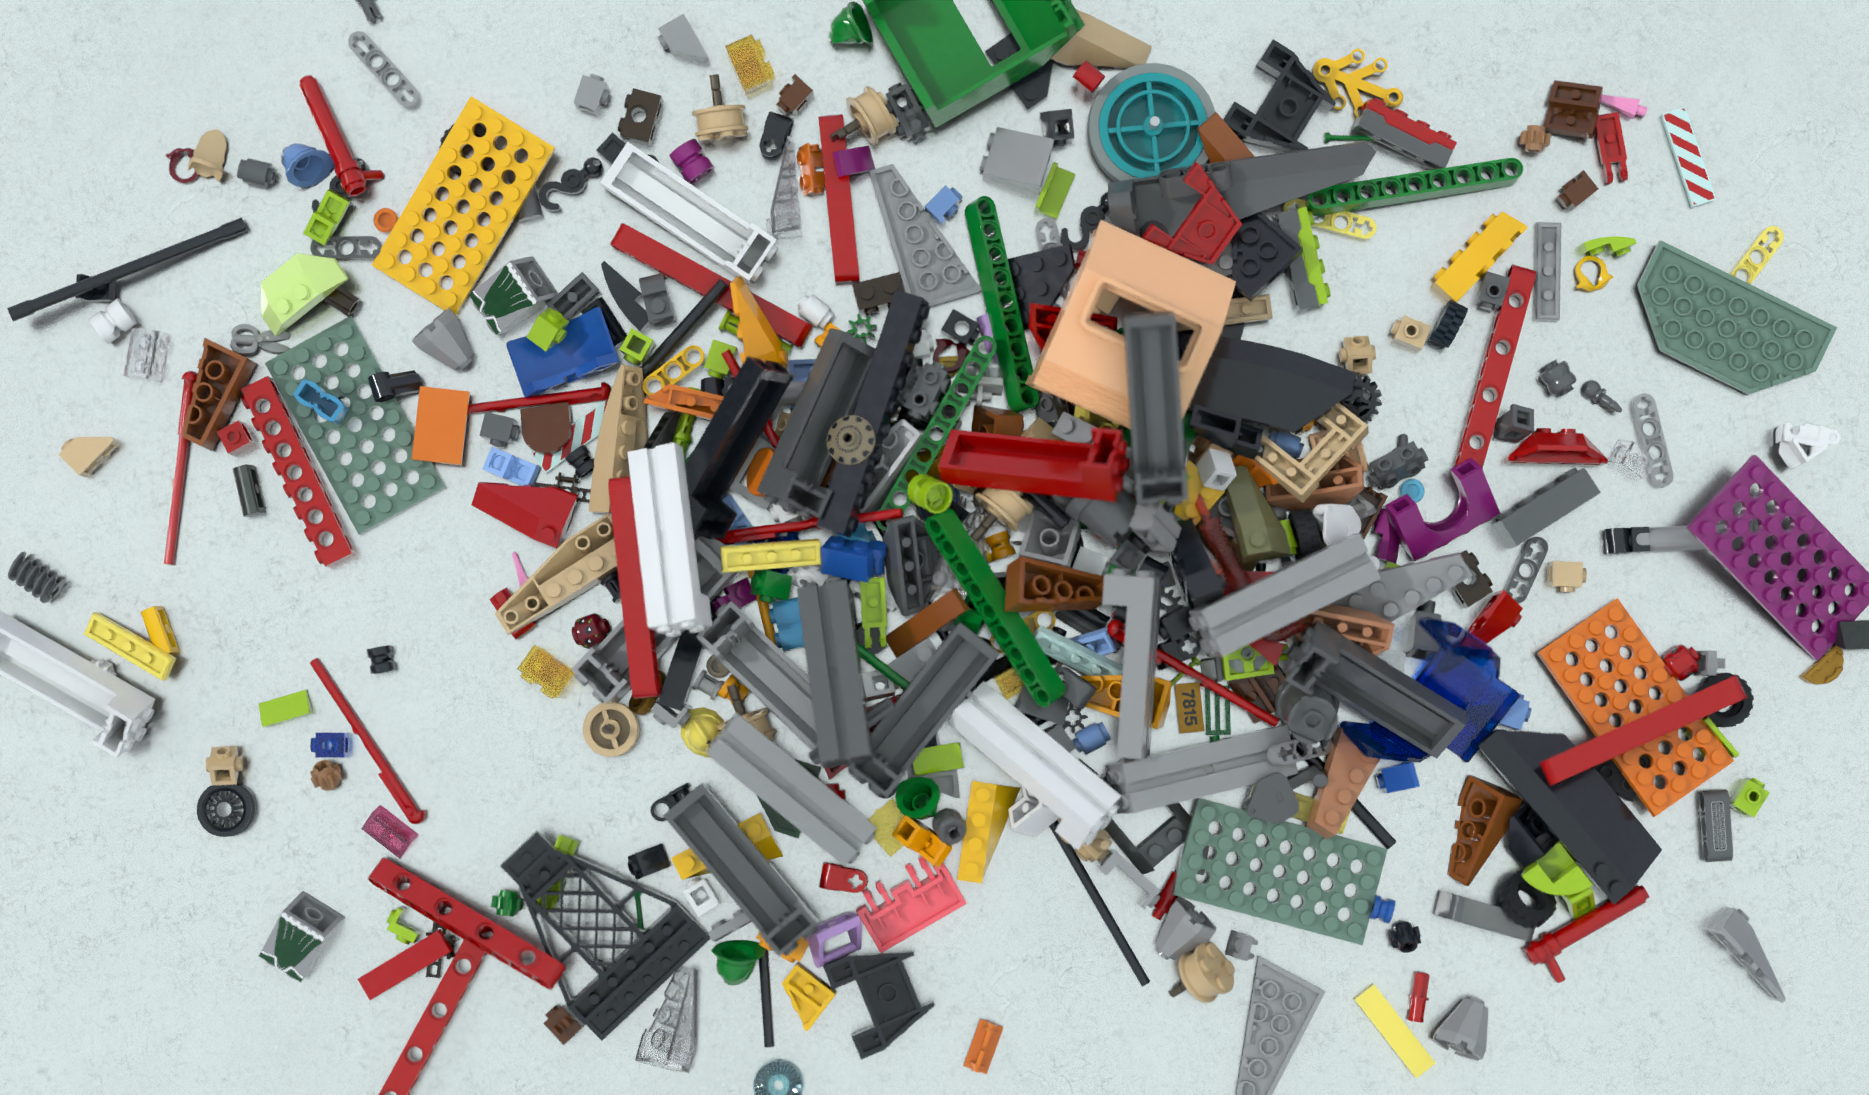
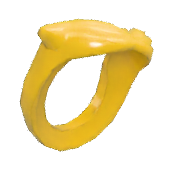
M1585 256L1576 264L1575 274L1579 281L1578 289L1582 288L1588 292L1604 288L1613 278L1612 275L1608 274L1604 261L1598 257ZM1587 261H1594L1601 268L1600 278L1596 286H1593L1592 282L1581 272L1582 264Z

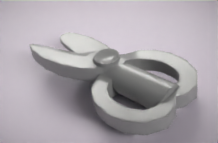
M248 324L237 325L231 331L232 340L230 347L240 355H251L258 347L263 351L273 354H282L289 350L288 346L273 342L289 339L290 334L286 331H283L278 336H275L271 330L258 335L257 329ZM249 331L253 335H240L238 332ZM236 344L252 345V346H251L250 348L243 349V348L237 347Z

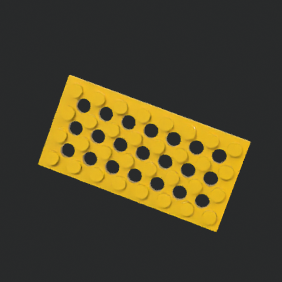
M470 96L380 249L379 255L373 261L372 266L443 310L450 308L457 316L556 147L478 99ZM479 123H483L486 126V134L483 137H477L474 133V128ZM500 136H504L507 139V146L503 150H498L495 147V140ZM470 144L474 149V154L471 158L466 159L462 155V148ZM520 149H525L528 153V159L524 163H519L516 160V153ZM491 157L495 162L493 170L487 172L483 169L482 163L485 158ZM452 166H459L461 169V176L456 180H453L449 175ZM508 170H512L516 175V179L512 184H506L503 180V175ZM478 178L482 182V189L474 193L470 189V183L473 179ZM440 187H446L449 191V196L444 201H440L437 197V191ZM499 191L503 195V201L500 205L496 206L491 202V195ZM465 199L469 202L470 209L467 213L462 214L458 211L457 206L461 200ZM428 208H433L437 214L436 219L432 222H428L424 217V213ZM484 212L488 213L491 218L489 225L485 227L481 226L478 222L479 215ZM449 221H454L457 224V231L453 235H449L445 230V225ZM416 229H421L424 233V239L420 243H416L412 239V233ZM471 233L478 237V244L473 248L466 244V237ZM436 242H442L445 246V251L440 256L435 255L433 252V245ZM404 250H408L412 255V259L408 264H403L400 261V253ZM459 254L463 255L466 260L465 266L461 269L456 268L453 263L455 256ZM424 263H429L432 266V273L428 277H424L420 272V268ZM447 275L453 279V286L449 290H445L441 285L442 278Z

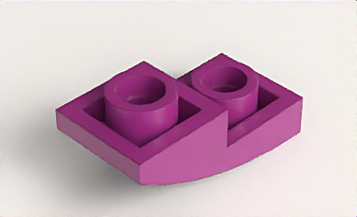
M869 146L832 153L839 177L875 169Z
M1381 508L1380 514L1375 521V533L1383 536L1378 544L1377 558L1396 564L1399 552V536L1388 511Z

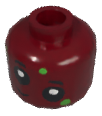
M597 613L577 619L574 627H572V636L575 643L586 649L600 645L610 632V625L607 619H603Z

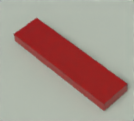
M440 929L358 978V981L369 1000H372L452 952L453 949Z

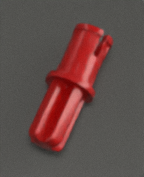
M1415 973L1412 995H1409V998H1411L1409 1021L1424 1022L1426 1001H1429L1427 992L1430 975L1428 973Z

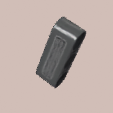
M1727 789L1701 790L1699 799L1705 862L1732 861L1733 843Z

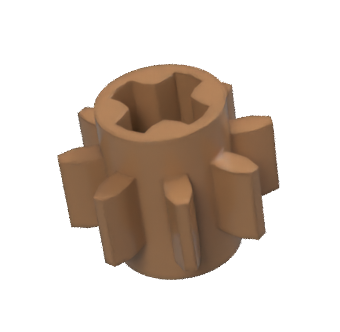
M1528 125L1527 131L1520 133V145H1525L1526 152L1542 153L1544 152V147L1550 145L1551 133H1545L1546 127Z
M322 760L313 766V771H310L311 781L315 788L321 786L322 790L329 791L338 786L339 780L342 779L340 774L342 771L338 763L332 765L330 760Z

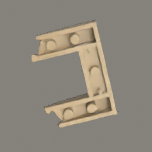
M1340 403L1331 407L1332 410L1317 420L1329 433L1300 463L1265 435L1262 436L1260 444L1265 445L1262 458L1256 456L1255 461L1302 503L1319 486V481L1348 450H1353L1369 434L1368 425Z

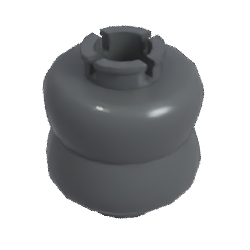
M1555 359L1542 367L1545 371L1540 375V378L1547 385L1551 395L1559 393L1561 397L1574 389L1572 384L1577 379L1570 371L1566 361L1558 363Z
M943 809L933 818V830L943 843L956 844L966 835V823L956 810Z

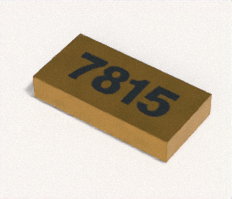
M1200 682L1174 684L1179 734L1204 731Z

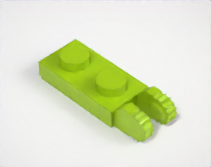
M885 577L871 578L868 583L860 582L865 648H871L872 645L870 628H880L879 644L881 647H887Z

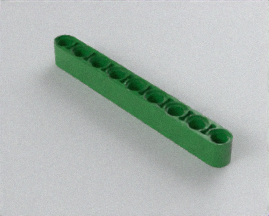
M1505 158L1338 184L1310 193L1305 207H1307V211L1312 212L1313 216H1321L1506 187L1517 182L1523 173V165L1516 158ZM1505 168H1511L1515 172V176L1508 175L1505 172ZM1481 172L1489 173L1491 179H1484L1481 175ZM1457 176H1464L1467 179V183L1459 182ZM1433 180H1441L1444 186H1435ZM1409 183L1417 184L1420 190H1412L1409 187ZM1385 187H1392L1396 194H1388L1385 191ZM1361 191H1369L1372 198H1364L1361 195ZM1343 194L1347 197L1348 201L1341 202L1337 199L1336 195ZM1320 198L1324 205L1317 206L1313 203L1312 199Z
M981 196L966 206L965 217L993 339L997 344L996 353L1008 405L1012 411L1022 413L1038 404L1039 393L1037 389L1025 384L1028 376L1033 373V367L996 206L990 197Z
M981 336L976 340L880 511L902 508L903 515L905 514L911 503L907 494L909 483L905 480V474L910 470H914L918 474H927L951 429L955 426L996 353L997 344L992 337ZM987 341L991 343L993 349L989 354H982L979 351L978 346L981 342ZM968 364H978L980 373L976 376L969 375L966 371ZM963 384L968 388V394L965 397H957L955 395L954 388L957 385ZM952 406L956 410V415L952 419L944 418L942 416V409L944 407ZM934 427L941 428L944 432L943 438L939 441L932 440L929 436L930 430ZM928 449L932 454L931 459L927 462L919 461L917 458L919 450ZM897 492H903L907 496L906 503L901 506L893 502V495ZM876 521L878 527L886 531L887 527L881 525L880 521Z
M950 508L927 518L925 528L1029 693L1039 706L1048 707L1065 694L1064 683L1019 612H1005L1006 592L963 524Z

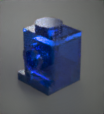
M316 733V738H311V752H315V757L347 758L349 757V733ZM327 740L332 743V747L329 750L324 748V743Z

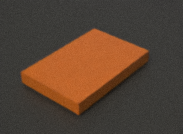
M420 386L412 460L462 466L470 398L469 391Z

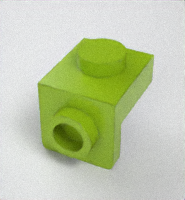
M401 906L397 910L393 909L386 921L389 923L387 930L396 934L395 939L409 945L410 942L415 943L418 941L421 932L400 922L406 908Z

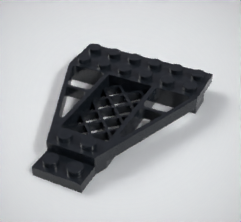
M538 830L500 864V867L518 884L546 954L553 957L538 920V913L571 946L558 961L563 963L572 953L577 952L598 974L574 998L569 996L562 977L557 982L567 1008L584 1025H587L601 1041L711 939L709 934L677 901L555 846L553 847ZM571 868H573L577 873H566V872H568ZM585 869L593 870L633 889L622 900L615 902L590 877ZM561 878V891L548 890ZM564 878H579V890L563 891ZM582 879L594 891H581ZM638 891L670 905V908L645 930H642L622 910V906ZM543 895V902L541 905L537 900ZM545 895H561L560 908H545ZM563 895H578V908H563ZM581 895L596 896V909H581ZM599 896L611 909H599ZM549 912L560 913V924ZM563 913H578L577 926H562ZM581 913H596L595 926H580ZM598 913H613V927L598 926ZM616 914L629 927H616ZM566 930H577V941ZM580 931H595V944H580ZM598 931H613L612 944H597ZM616 931H630V944H615ZM633 931L638 936L635 941H633ZM583 948H594V959ZM597 948L612 949V961H597ZM615 949H625L615 958Z

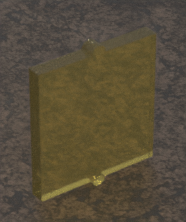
M893 798L880 809H875V814L869 818L876 826L874 839L890 857L904 846L892 836V833L905 816L897 808L896 801Z

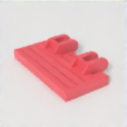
M918 858L919 864L928 875L927 878L921 881L918 879L913 866L910 863L906 865L905 868L916 887L913 888L909 880H906L890 889L894 897L893 901L881 881L875 883L876 889L885 900L880 905H876L872 894L867 888L862 891L873 912L870 913L865 904L857 908L856 912L880 953L967 904L944 863L939 868L933 866L938 874L935 876L925 858Z

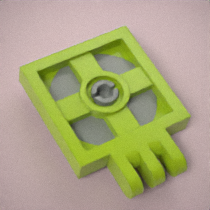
M1268 634L1264 636L1276 642L1287 640L1286 634ZM1283 643L1285 645L1283 650H1287L1288 644ZM1249 644L1222 657L1223 674L1226 681L1275 674L1274 665ZM1282 653L1279 661L1289 659L1287 653Z

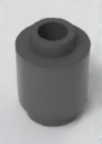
M250 158L240 161L237 178L242 179L243 182L268 187L269 183L273 184L275 180L276 170L273 169L272 163Z

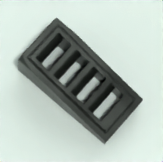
M664 412L643 449L656 448L655 446L672 443L680 413Z

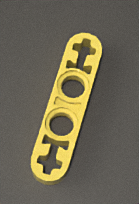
M1298 198L1288 201L1284 204L1282 212L1289 211L1287 207H1291L1293 204L1297 205V209L1305 207L1306 201ZM1347 211L1324 215L1322 222H1314V225L1311 226L1359 240L1370 239L1377 230L1373 219ZM1344 216L1348 220V226L1345 229L1337 228L1334 223L1336 217ZM1353 219L1357 220L1355 225L1362 226L1365 222L1368 223V228L1371 229V232L1369 231L1366 235H1363L1362 230L1359 228H1354L1353 232H1350Z
M1770 226L1762 230L1729 274L1736 277L1738 270H1745L1748 273L1746 283L1751 285L1784 240L1783 231L1777 226ZM1767 233H1776L1774 238L1777 242L1769 243L1766 248L1761 246L1769 239L1768 235H1766ZM1754 250L1760 251L1763 255V260L1759 264L1751 260V253Z

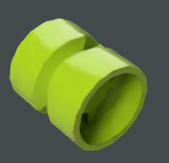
M927 474L915 476L910 481L907 490L908 498L912 503L934 514L944 512L952 502L953 494L948 484Z

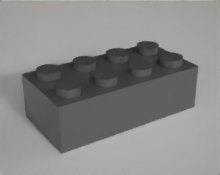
M1575 467L1558 477L1560 482L1556 483L1555 480L1551 483L1549 482L1538 489L1539 495L1535 496L1532 494L1517 503L1519 506L1517 509L1511 507L1496 516L1498 521L1493 523V526L1508 549L1518 546L1601 493L1585 468L1577 470Z

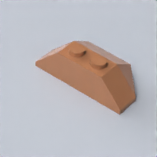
M1344 455L1319 481V486L1303 503L1279 483L1266 485V500L1269 505L1292 511L1307 508L1313 510L1315 506L1320 504L1346 505L1364 489L1363 466ZM1304 458L1295 459V460L1300 463Z
M1328 604L1292 622L1291 625L1292 632L1296 634L1300 641H1303L1301 636L1308 626L1312 627L1318 620L1375 656L1390 649L1395 627L1394 623L1370 611Z

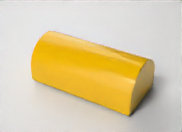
M152 606L141 611L140 613L151 643L170 655L178 653L179 648L164 607Z

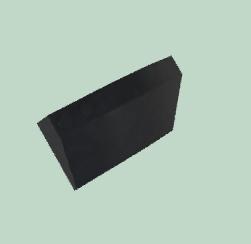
M1176 333L1178 361L1181 360L1192 334ZM1219 337L1185 413H1192L1194 404L1241 417L1243 421L1293 432L1296 435L1312 420L1317 421L1332 410L1331 407L1342 400L1345 402L1352 397L1356 373L1291 350L1252 341Z
M1495 729L1477 745L1506 782L1510 784L1602 895L1612 904L1617 903L1635 887L1662 851L1653 837L1594 767L1554 785H1549L1539 763L1576 747L1565 734Z

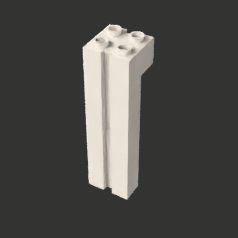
M629 142L626 143L600 182L602 187L734 276H741L746 284L750 280L756 282L764 269L760 265L764 260L769 262L778 248L775 246L777 239L752 223L750 225Z
M676 443L655 446L656 448L653 449L645 448L627 453L648 628L657 631L658 634H665L666 637L681 636V632L689 629L690 633L705 631L704 627L712 626L709 597L700 593L683 447Z
M2 611L0 612V675L101 731L92 740L91 744L116 758L124 751L129 752L136 740L140 741L147 730L144 728L145 723L154 714L152 707L155 698Z
M983 681L971 693L970 697L965 699L953 711L948 724L1059 816L1062 820L1055 831L1077 850L1084 844L1089 846L1098 835L1097 832L1100 829L1104 830L1111 822V817L1119 809L1116 804L1121 795Z

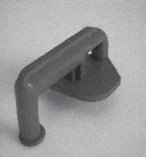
M1311 765L1288 778L1278 772L1269 774L1257 781L1251 798L1244 805L1245 811L1255 818L1275 824L1282 823L1293 817L1299 809V802L1293 789L1312 779L1314 785L1321 788L1327 785L1328 778L1316 765Z

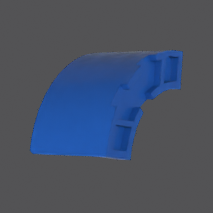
M595 307L569 320L565 329L567 331L565 338L548 351H544L529 340L527 336L510 340L506 343L524 398L553 390L554 386L565 383V380L568 381V384L586 378L587 373L600 372L619 362L600 307Z

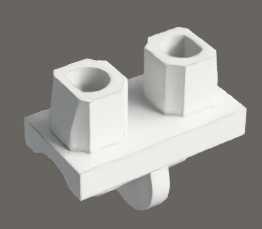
M967 366V373L971 376H976V367ZM989 367L986 369V377L981 378L970 397L977 399L976 406H981L982 399L992 400V395L1002 396L1003 378L1000 377L999 368ZM959 384L958 393L968 394V388L963 384Z

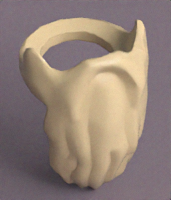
M219 129L207 131L200 137L198 145L194 149L193 157L189 160L188 170L194 168L198 175L203 177L215 176L217 181L221 180L224 173L222 165L225 161L224 156L227 147L225 137Z

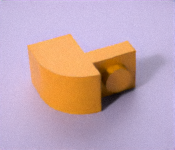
M907 816L903 817L892 833V836L905 847L919 853L937 868L941 866L953 848L949 844L943 843L931 828Z

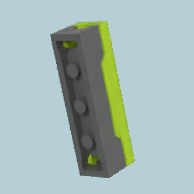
M1307 207L1274 214L1277 226L1303 248V253L1287 267L1296 310L1328 303L1331 293L1328 283H1324L1322 274L1325 273L1323 260L1318 259L1317 249H1320L1317 235H1313L1311 226L1314 225L1312 212L1307 211Z

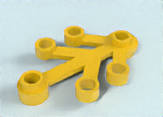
M1354 49L1349 55L1335 61L1329 58H1321L1313 66L1314 77L1326 84L1331 98L1335 100L1339 97L1343 100V105L1341 107L1334 106V109L1340 110L1346 105V99L1339 94L1335 80L1345 84L1353 103L1354 115L1356 117L1358 116V107L1363 106L1358 89L1383 98L1389 107H1397L1403 101V93L1400 89L1392 87L1387 90L1362 80V78L1373 73L1384 72L1388 67V63L1384 58H1377L1372 64L1349 74L1339 71V69L1351 63H1361L1365 59V53L1361 49ZM1358 51L1362 54L1360 61L1353 59L1354 52ZM1383 61L1385 64L1384 69L1378 70L1376 62ZM1324 65L1330 68V72L1327 75L1321 73V67ZM1393 92L1398 95L1396 102H1392L1389 99V95Z

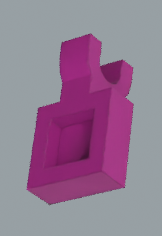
M746 577L724 588L723 590L726 595L713 602L712 606L715 612H717L722 605H728L732 601L740 609L757 599L756 595L750 594L751 584Z

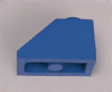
M1403 762L1378 769L1379 775H1376V781L1379 789H1383L1384 793L1420 787L1414 762Z

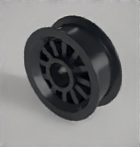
M238 783L237 785H211L201 794L197 803V817L200 824L207 832L219 837L235 836L242 833L250 826L255 816V802L251 793ZM242 801L243 805L237 806V803ZM225 802L231 806V813L228 816H224L221 812V806ZM209 805L213 806L214 809L209 810ZM238 809H243V814L238 812ZM209 813H215V815L211 818Z

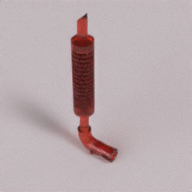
M1199 492L1195 507L1203 524L1198 527L1201 533H1205L1203 537H1207L1205 541H1209L1207 545H1211L1210 551H1214L1212 555H1216L1214 559H1218L1216 563H1220L1219 569H1223L1221 573H1225L1223 577H1227L1225 581H1229L1228 587H1232L1230 591L1235 592L1249 585L1251 580H1247L1249 576L1244 574L1246 570H1242L1244 566H1240L1242 562H1238L1240 558L1235 556L1237 552H1233L1235 548H1231L1233 544H1229L1231 540L1226 538L1228 534H1224L1226 530H1222L1224 526H1220L1222 522L1219 516L1212 518ZM1300 618L1262 637V639L1267 642L1277 643L1284 641L1286 643V639L1307 629L1304 624L1294 628L1295 625L1303 622Z

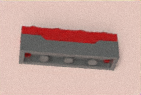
M1373 98V100L1369 99L1363 103L1352 129L1434 170L1446 168L1457 144L1456 141L1451 139L1452 136L1444 131L1436 132L1430 129L1428 123L1421 120L1414 121L1408 118L1406 112L1386 107L1387 104L1380 99Z

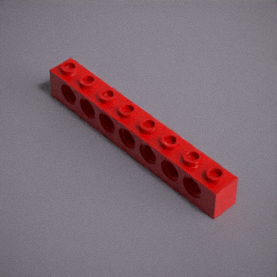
M266 376L241 388L243 393L241 400L245 408L252 411L254 418H251L253 426L257 432L261 431L264 440H262L263 447L268 454H272L275 460L272 463L273 468L278 476L282 475L286 483L283 485V489L288 498L292 497L296 504L293 507L294 512L299 520L303 519L307 527L304 529V533L309 542H314L317 548L314 554L320 565L324 563L326 567L330 568L355 556L356 553L273 379ZM268 400L270 402V409L266 413H261L260 404ZM279 422L281 426L280 432L277 435H272L270 432L271 425ZM289 444L291 447L290 455L282 457L281 448ZM299 466L302 474L300 478L294 480L291 477V471ZM305 489H311L312 498L304 502L301 497L302 492ZM321 511L323 514L322 521L314 524L312 521L313 513ZM326 533L333 535V542L329 546H325L322 541Z

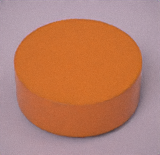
M382 208L375 213L373 222L380 232L388 234L392 231L399 217L392 209Z

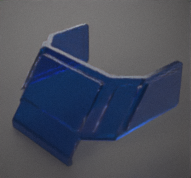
M1420 618L1418 624L1441 647L1417 677L1416 681L1467 712L1466 726L1447 748L1460 756L1466 763H1469L1479 750L1477 745L1493 732L1521 695L1499 679L1501 657L1490 646L1454 622ZM1342 721L1340 724L1343 733L1368 758L1420 763L1431 756L1376 721L1371 724Z

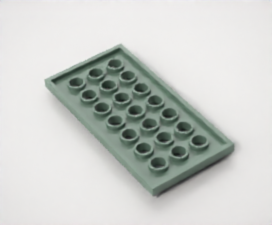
M352 316L343 319L265 362L266 367L359 535L446 488L433 462L414 461L411 459L415 429L397 396L389 401L380 403L374 401L372 394L366 399L360 397V388L364 385L370 386L368 377L383 371ZM339 343H346L348 345V352L344 356L336 354V346ZM320 354L325 355L327 358L326 365L322 368H317L314 364L315 357ZM351 364H358L360 367V373L356 377H350L347 373V369ZM298 366H302L305 369V376L300 380L294 379L292 375L293 370ZM330 376H336L339 381L338 386L334 389H328L326 386V380ZM303 379L316 383L328 394L338 399L342 397L349 398V411L340 424H334L327 420L322 423L318 422L316 411L297 401L293 393ZM377 406L381 407L384 411L383 417L379 420H373L371 410ZM355 418L360 419L362 422L361 429L357 432H352L349 428L350 421ZM387 428L395 430V438L392 441H385L382 437L383 431ZM333 430H337L340 433V440L336 444H331L328 441V434ZM365 440H371L374 444V448L370 453H363L361 450V444ZM399 449H404L407 452V459L402 463H397L394 459V454ZM343 452H350L352 455V461L348 465H342L339 461V457ZM377 461L384 462L386 466L384 473L381 475H376L373 472V465ZM413 470L417 471L419 474L417 483L408 484L406 481L407 473ZM356 473H361L364 477V482L359 487H354L351 483V478ZM391 482L397 485L396 494L387 496L384 492L385 486ZM372 494L376 499V503L372 508H366L363 505V498L366 495Z
M1197 798L1171 894L1363 945L1388 849L1338 835L1326 839L1308 827L1286 821L1275 824L1252 817L1245 810ZM1213 821H1218L1221 824V832L1218 835H1212L1209 832V825ZM1241 827L1245 831V837L1242 841L1236 842L1232 834L1236 828ZM1260 834H1266L1269 839L1268 845L1264 848H1259L1256 844V839ZM1285 840H1289L1292 844V851L1289 854H1283L1280 851V844ZM1207 845H1211L1215 849V855L1211 859H1205L1202 854L1204 847ZM1307 847H1313L1316 851V856L1311 861H1307L1303 855ZM1230 852H1236L1239 856V861L1234 866H1230L1226 862V856ZM1332 853H1336L1339 856V863L1335 867H1330L1327 863V858ZM1254 858H1259L1262 861V868L1258 872H1253L1250 869V862ZM1359 859L1363 864L1361 872L1355 874L1351 870V863ZM1282 864L1286 868V874L1278 879L1274 876L1273 871L1277 865ZM1205 869L1209 874L1207 882L1200 884L1196 880V874L1199 870ZM1301 871H1307L1310 876L1308 883L1305 885H1301L1297 881V876ZM1224 876H1230L1232 879V886L1228 890H1223L1220 887V880ZM1326 877H1330L1333 881V887L1329 891H1324L1321 888V881ZM1248 882H1253L1256 886V892L1252 896H1246L1243 891L1245 884ZM1353 883L1357 891L1353 897L1348 898L1344 893V889L1348 884ZM1275 888L1279 891L1280 897L1276 902L1271 903L1267 898L1269 890ZM1295 895H1300L1303 898V905L1298 909H1294L1291 906V899ZM1320 901L1325 902L1327 910L1323 915H1317L1314 910L1316 903ZM1346 907L1350 911V918L1342 922L1338 918V912Z

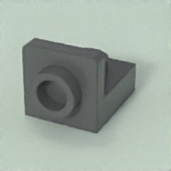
M1131 533L1109 561L1117 568L1131 569L1132 572L1146 556L1150 547L1138 535Z

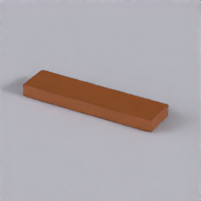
M954 588L887 634L886 642L896 658H898L966 612L969 607L957 588Z

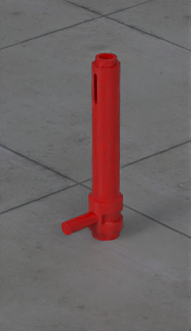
M312 75L301 78L299 88L335 165L334 171L337 178L341 180L340 184L343 191L347 192L348 196H357L366 190V180H380L383 178V172L381 170L361 171L358 162L353 159L318 80L313 78Z
M1636 885L1617 903L1612 904L1610 901H1607L1553 933L1548 932L1542 935L1539 941L1533 940L1528 943L1529 946L1524 948V951L1534 966L1547 963L1556 982H1563L1566 978L1555 957L1560 955L1563 949L1646 903L1649 895L1643 885L1639 887Z

